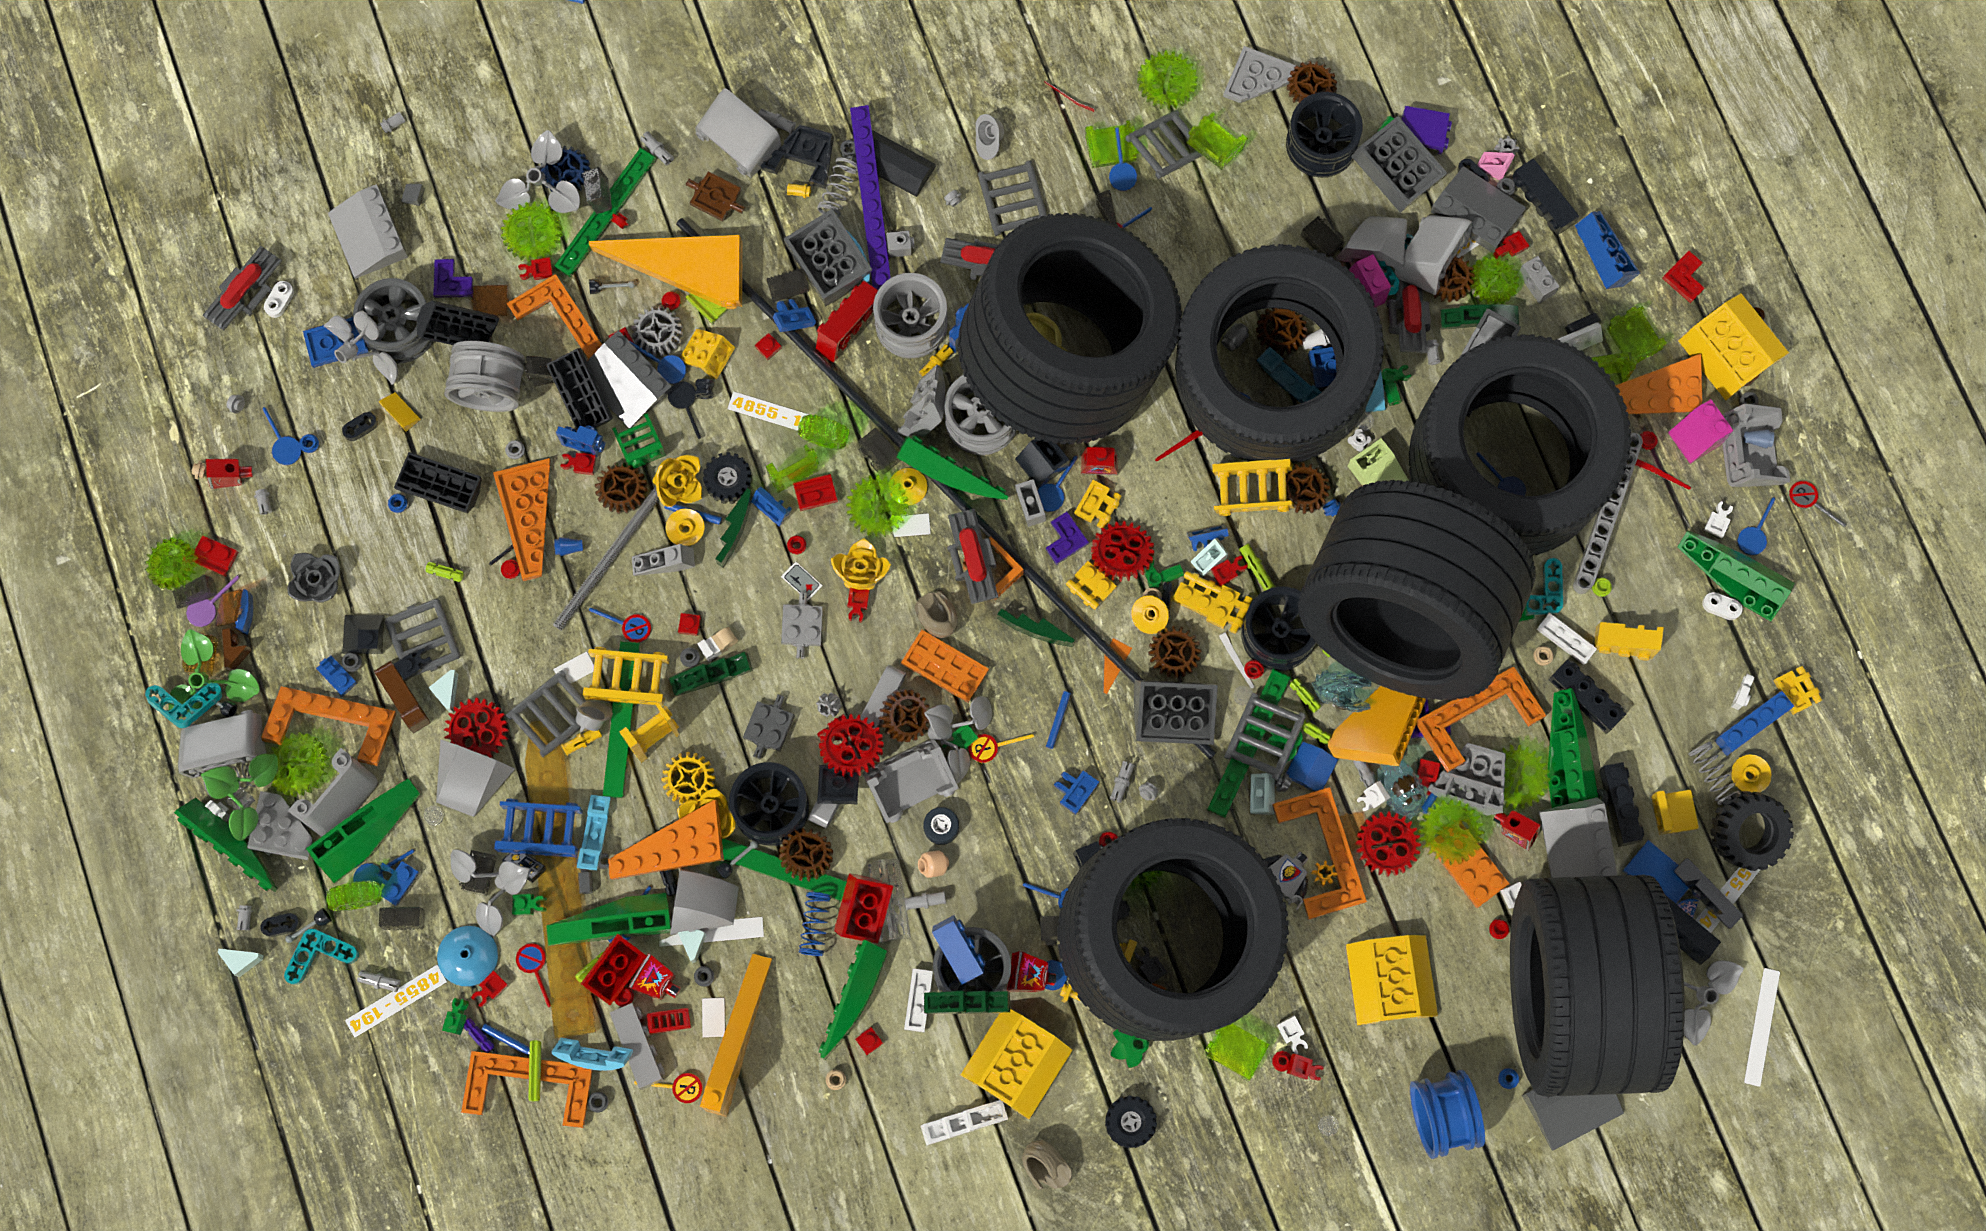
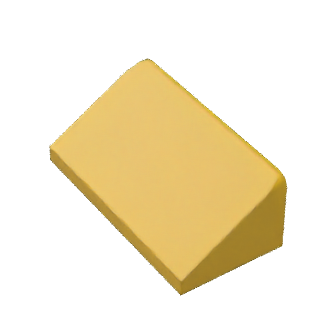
M396 392L379 401L381 406L405 432L421 420Z

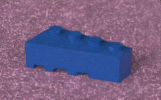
M1601 211L1591 212L1575 225L1577 233L1582 239L1606 289L1624 287L1641 274Z

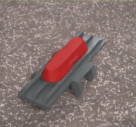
M946 238L940 263L972 269L970 279L976 280L977 275L982 276L989 259L998 245L981 242L976 238L974 243Z
M260 246L241 270L235 267L219 286L222 292L205 311L203 316L223 331L240 311L251 317L252 311L267 293H271L272 289L265 282L282 260ZM261 287L260 291L245 307L244 295L250 288L255 290Z
M1398 279L1399 290L1396 293V299H1389L1386 302V306L1389 308L1390 321L1388 332L1399 335L1400 352L1427 353L1426 332H1429L1431 329L1429 302L1423 301L1422 289ZM1396 309H1400L1401 313H1404V321L1398 323V325Z
M975 509L948 515L955 544L949 545L947 550L950 552L956 573L955 580H965L971 604L998 598L990 568H996L997 563L993 557L990 539L982 538ZM958 550H963L968 569L965 572L962 569Z

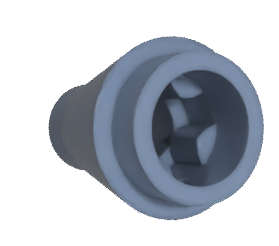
M1769 430L1745 431L1744 443L1767 449L1773 446L1774 432Z

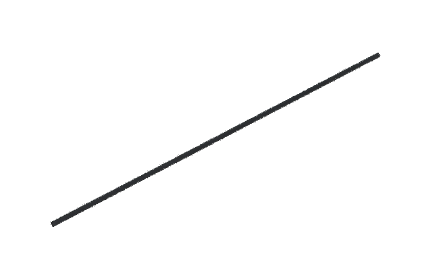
M683 218L677 221L676 225L688 237H701ZM742 278V291L775 323L773 315L776 311ZM795 330L785 331L784 333L900 449L904 439ZM928 477L962 512L973 509L952 487ZM976 512L980 530L988 538L992 537L1024 569V574L1134 684L1135 680H1144ZM1194 744L1209 760L1216 755V752L1208 744Z

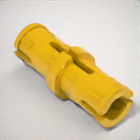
M944 344L935 356L932 355L930 357V361L919 371L922 377L936 365L942 368L945 360L954 353L950 347L947 348L948 345Z
M588 730L581 735L580 733L577 734V737L561 746L568 756L582 747L583 749L586 748L587 744L601 738L602 735L599 730Z

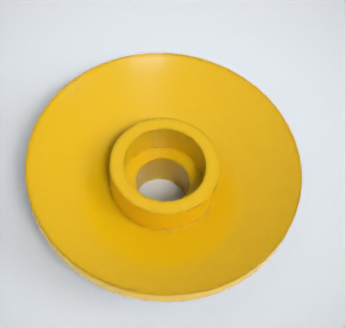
M904 468L898 470L891 477L889 492L897 503L905 506L915 505L925 497L927 481L920 471L913 468ZM906 482H910L912 484L910 487L904 486Z
M680 509L669 516L665 528L666 534L672 543L692 546L702 538L705 525L702 517L696 511ZM684 527H689V531L686 533L682 530Z
M1143 596L1132 607V620L1135 626L1144 633L1156 634L1158 631H1162L1168 624V608L1156 596ZM1150 610L1155 612V616L1150 614Z
M1744 755L1737 759L1732 766V781L1741 791L1760 793L1771 782L1772 774L1768 763L1757 755ZM1747 772L1752 774V779L1747 778Z

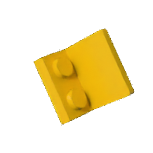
M696 329L680 358L684 361V364L701 368L711 378L717 380L735 347L722 335Z
M1691 790L1672 793L1658 791L1651 796L1659 835L1697 830L1699 828Z

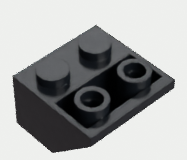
M1036 438L1030 441L1015 458L1031 480L1034 479L1038 489L1067 469L1070 461L1057 444L1052 443V441L1044 442L1042 439L1039 441Z

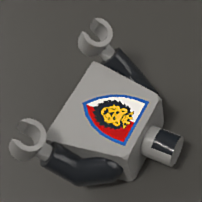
M1298 852L1293 859L1287 854L1284 856L1278 854L1265 858L1264 860L1268 863L1267 867L1272 869L1274 876L1278 879L1276 882L1277 885L1280 884L1284 899L1288 901L1289 906L1291 903H1295L1297 905L1296 910H1298L1307 894L1308 879L1306 874L1308 872L1302 867L1308 861L1307 856L1302 852Z

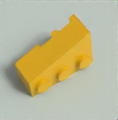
M1600 622L1596 626L1594 647L1602 654L1613 652L1618 653V656L1630 657L1631 655L1638 657L1639 660L1648 661L1661 650L1664 627H1657V630H1646L1643 625H1638L1637 629L1626 627V624Z

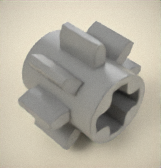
M1507 136L1504 140L1499 138L1494 150L1500 153H1513L1516 155L1515 153L1518 152L1519 147L1515 144L1517 140Z
M832 692L828 695L823 693L819 697L820 700L816 702L818 711L826 717L830 714L833 717L836 716L842 707L839 697Z

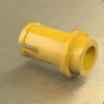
M788 183L787 195L802 196L806 199L811 196V186H808L806 183L805 185Z

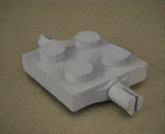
M803 592L799 593V604H783L781 644L797 647V659L800 658V651L801 659L805 658L804 651L806 647L821 646L822 606L808 605V593L805 592L804 600Z

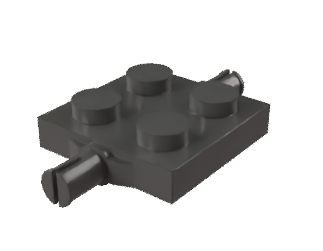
M777 694L774 705H767L758 701L743 735L744 740L753 742L757 746L753 755L754 758L761 759L764 749H773L781 752L795 717L793 713L784 711L781 708L785 699L782 695Z

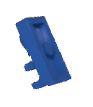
M762 487L755 491L751 503L778 526L782 525L785 517L789 515L792 509L790 506L785 509L782 506L783 500L777 502Z
M1225 525L1187 532V537L1191 541L1193 551H1197L1199 541L1203 543L1205 548L1208 545L1207 540L1217 538L1221 541L1224 537L1229 536Z
M331 655L327 659L324 658L316 668L342 697L357 684Z

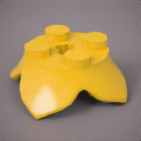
M682 455L677 458H667L660 464L653 477V483L656 485L658 497L664 506H675L677 501L693 503L702 499V486L696 478V474L700 471L699 457Z
M865 538L854 543L847 555L840 553L831 558L833 569L843 579L844 585L847 588L858 590L873 589L875 584L887 574L891 567L888 559L877 557L875 547Z
M717 789L707 790L700 799H691L679 806L677 810L679 819L711 801L718 800L722 839L728 837L735 830L736 821L728 808V802L725 796Z

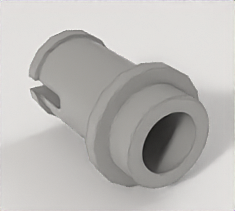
M397 112L392 117L386 120L383 119L380 125L385 133H391L392 129L405 123V119L400 112Z
M1437 340L1427 341L1428 365L1441 363Z
M267 489L255 491L254 498L257 499L260 515L272 513L268 497L270 493L267 492Z
M239 905V909H237L239 913L236 930H250L252 906Z

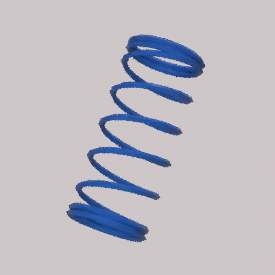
M807 892L806 897L813 900L806 901L805 905L816 910L806 911L803 915L815 921L804 922L802 926L815 932H805L800 936L814 943L799 945L798 952L811 956H823L824 952L822 950L802 948L801 946L825 945V943L805 938L802 935L826 934L824 931L806 927L804 924L828 923V921L809 917L805 913L830 912L829 910L810 906L807 902H830L831 895L820 892Z

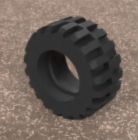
M1742 791L1741 794L1735 793L1731 795V800L1726 798L1722 802L1723 806L1716 809L1715 813L1717 815L1716 818L1712 817L1711 824H1714V827L1710 829V835L1714 836L1712 843L1717 848V853L1724 857V860L1750 871L1768 869V865L1773 867L1778 864L1777 860L1779 858L1783 859L1786 855L1784 853L1785 850L1790 849L1791 844L1789 841L1793 839L1794 832H1791V828L1794 827L1793 821L1788 819L1790 814L1788 810L1784 809V805L1774 798L1759 792ZM1760 813L1765 825L1764 834L1756 845L1750 848H1743L1739 840L1740 827L1747 817Z

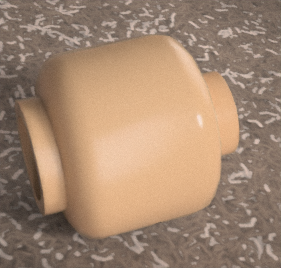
M940 850L925 852L918 860V869L927 878L943 876L949 866L947 856Z

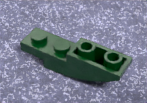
M1485 304L1440 309L1441 328L1445 330L1477 327L1487 308L1519 325V308L1516 305Z

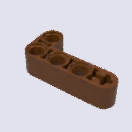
M391 660L374 670L375 675L398 709L402 720L413 734L431 723Z

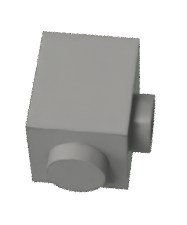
M909 231L886 233L889 258L911 255V249L915 247L914 237H910Z

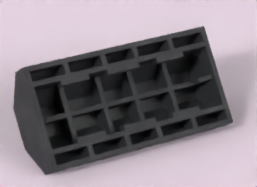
M872 130L878 177L917 197L934 171L936 164ZM854 152L852 161L857 164L856 152Z
M432 300L422 305L417 317V335L422 339L449 345L463 341L490 342L500 318L497 315Z
M577 348L546 364L576 430H578L579 426L597 428L613 419L581 348Z
M408 452L394 488L468 514L475 506L479 496L482 478L481 476Z

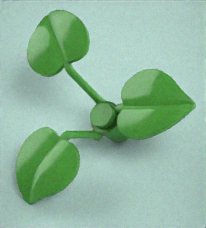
M192 629L186 632L181 644L182 659L188 665L198 663V666L195 669V673L189 676L188 682L190 686L185 684L177 685L171 690L170 695L179 703L184 704L196 694L197 688L204 687L208 683L227 684L225 688L226 695L235 702L247 701L259 693L260 687L256 678L244 669L230 671L228 680L209 679L208 675L200 671L202 661H208L212 657L214 652L213 644L207 636ZM196 702L192 705V708L199 709L202 703ZM168 703V710H171L174 707V704Z
M260 754L252 759L248 769L250 776H252L250 778L237 777L235 770L228 766L216 767L201 774L211 797L222 799L229 796L240 807V810H234L229 817L230 831L234 838L239 841L244 840L253 832L258 823V814L252 807L244 809V805L233 793L239 789V781L252 782L254 780L255 785L258 787L270 784L278 770V759L275 754Z

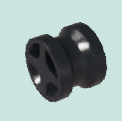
M697 379L695 381L697 390L694 396L696 398L712 399L714 397V392L712 391L714 387L713 380Z

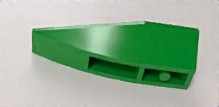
M915 435L911 437L906 436L896 455V458L950 487L984 497L1003 500L1009 498L1005 494L1007 490L999 485L993 487L989 484L990 480L982 475L978 478L972 474L973 470L965 465L963 467L956 464L957 461L948 455L946 458L939 454L940 451L930 444L928 447L923 445V440Z
M1687 530L1677 546L1731 598L1770 622L1792 592L1794 582L1748 556L1709 538Z
M1572 688L1554 692L1547 769L1552 808L1598 798L1590 745L1580 708Z
M409 778L350 815L307 847L306 850L335 884L369 858L420 796L419 791Z
M196 797L175 810L174 813L179 817L177 819L179 823L189 828L199 839L206 843L208 841L214 845L212 848L221 855L225 853L229 857L227 860L234 866L240 865L244 868L243 873L250 879L255 877L259 880L258 885L265 891L270 889L276 892L277 887L257 853L253 849L247 848L248 842L245 839L239 841L234 838L228 822L218 815H214Z
M666 893L624 897L546 926L548 946L614 939L617 934L623 938L670 933Z
M863 940L862 944L858 943L854 954L856 955L855 963L851 962L847 974L849 979L847 984L843 986L841 1001L835 1007L833 1023L830 1022L826 1030L828 1037L826 1042L822 1041L818 1053L821 1054L820 1058L826 1060L840 1045L864 1011L888 955L887 950L866 940Z

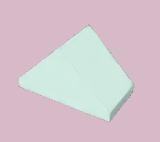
M1215 538L1191 563L1203 577L1211 571V568L1226 561L1228 552L1220 541Z
M450 670L429 687L450 713H454L453 707L455 705L458 673L455 670Z
M697 929L694 932H678L692 963L697 962L706 937L705 932Z
M218 949V954L237 977H241L261 962L264 957L259 953Z

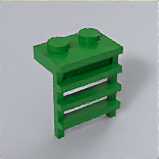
M648 413L644 414L646 422L621 433L617 432L616 427L612 428L628 466L632 465L633 469L666 456ZM648 427L651 432L625 443L621 441L622 438ZM654 437L655 442L630 453H627L625 450Z

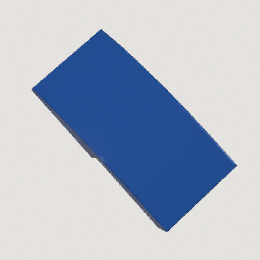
M243 589L236 599V607L242 613L236 618L235 628L242 633L248 634L253 618V596L248 590Z

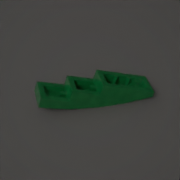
M748 488L725 518L726 524L729 527L720 538L724 547L715 558L716 563L724 568L733 554L749 516L752 493Z
M1001 608L997 614L999 621L1032 638L1067 647H1073L1075 644V639L1044 618L1038 624L1023 613L1017 619Z
M742 652L707 665L701 664L669 677L674 696H679L752 672L753 668L748 653Z
M1009 991L924 993V1014L1010 1013Z

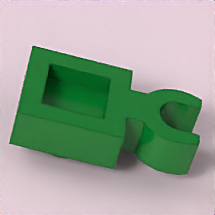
M965 725L952 733L951 736L954 740L948 742L957 745L958 748L967 749L979 737L969 725Z
M533 894L512 895V915H534V909L545 912L547 908L540 907V902L547 900V898L544 896L534 898Z
M458 998L453 999L452 1012L447 1011L442 1031L457 1035L462 1034L467 1017L463 1013L468 1008L469 1001Z

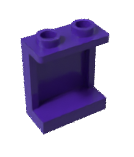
M1405 106L1401 120L1423 146L1438 150L1440 155H1442L1444 149H1447L1449 138H1446V134L1450 132L1452 121H1449L1450 113Z

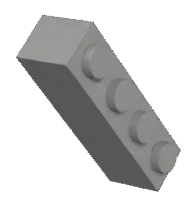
M631 1003L609 1012L623 1048L633 1049V1054L628 1062L639 1089L643 1090L664 1081L662 1075H665L662 1064H658L655 1056L658 1053L654 1044L650 1045L648 1037L651 1035L647 1026H643L640 1020L643 1018L640 1007H635Z

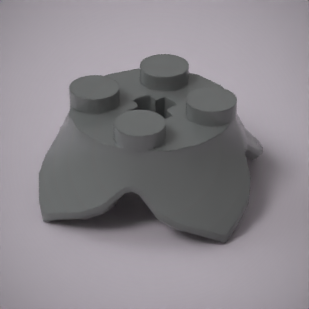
M309 553L293 555L290 564L293 579L287 586L288 595L293 599L304 602L316 601L322 603L332 599L338 590V577L340 574V565L337 557L325 554L317 558ZM315 576L319 578L316 583L312 580Z

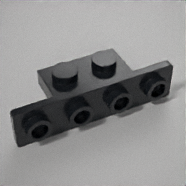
M1685 858L1673 870L1677 877L1691 890L1692 894L1701 900L1707 910L1714 914L1728 929H1731L1743 917V914L1689 858Z

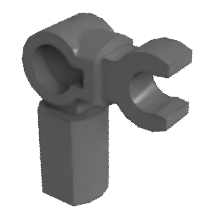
M603 853L601 854L598 867L606 870L609 868V864L603 865L601 860L608 858V854ZM578 868L581 871L578 873L579 894L593 893L592 872H589V869Z

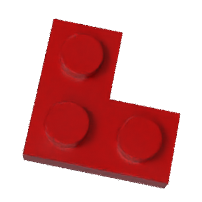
M1688 251L1662 279L1691 304L1705 289L1691 276L1703 262Z

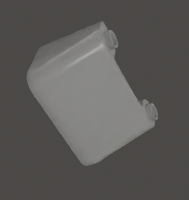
M726 88L718 94L695 127V134L700 140H712L736 161L738 165L737 170L742 175H747L750 178L761 169L760 166L764 161L767 162L772 157L771 154L775 150L781 148L778 132Z
M1435 215L1423 217L1419 224V230L1405 250L1404 267L1393 266L1396 277L1436 295L1440 289L1439 280L1445 277L1446 269L1459 248L1466 247L1469 242L1473 222L1465 218Z
M1743 404L1725 412L1723 417L1733 429V432L1723 443L1728 484L1732 487H1752L1789 483L1790 474L1786 466H1777L1774 443L1772 447L1767 449L1744 443L1745 431L1769 430L1773 432L1778 429L1782 424L1781 408Z
M252 710L241 712V715L199 725L193 723L181 729L178 757L179 774L189 778L201 777V773L206 772V770L239 762L246 764L256 756L266 754L265 742L261 739L263 734L261 715L253 713Z
M933 739L875 765V768H869L868 773L863 772L864 779L886 823L897 822L901 819L903 810L936 794L948 797L954 794L955 790L959 789L940 746Z
M342 748L338 750L332 759V766L339 772V775L314 805L306 799H300L288 810L321 837L355 813L375 790L378 783L373 773Z

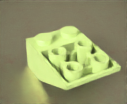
M1382 438L1350 459L1347 466L1362 486L1385 480L1409 481L1395 455Z

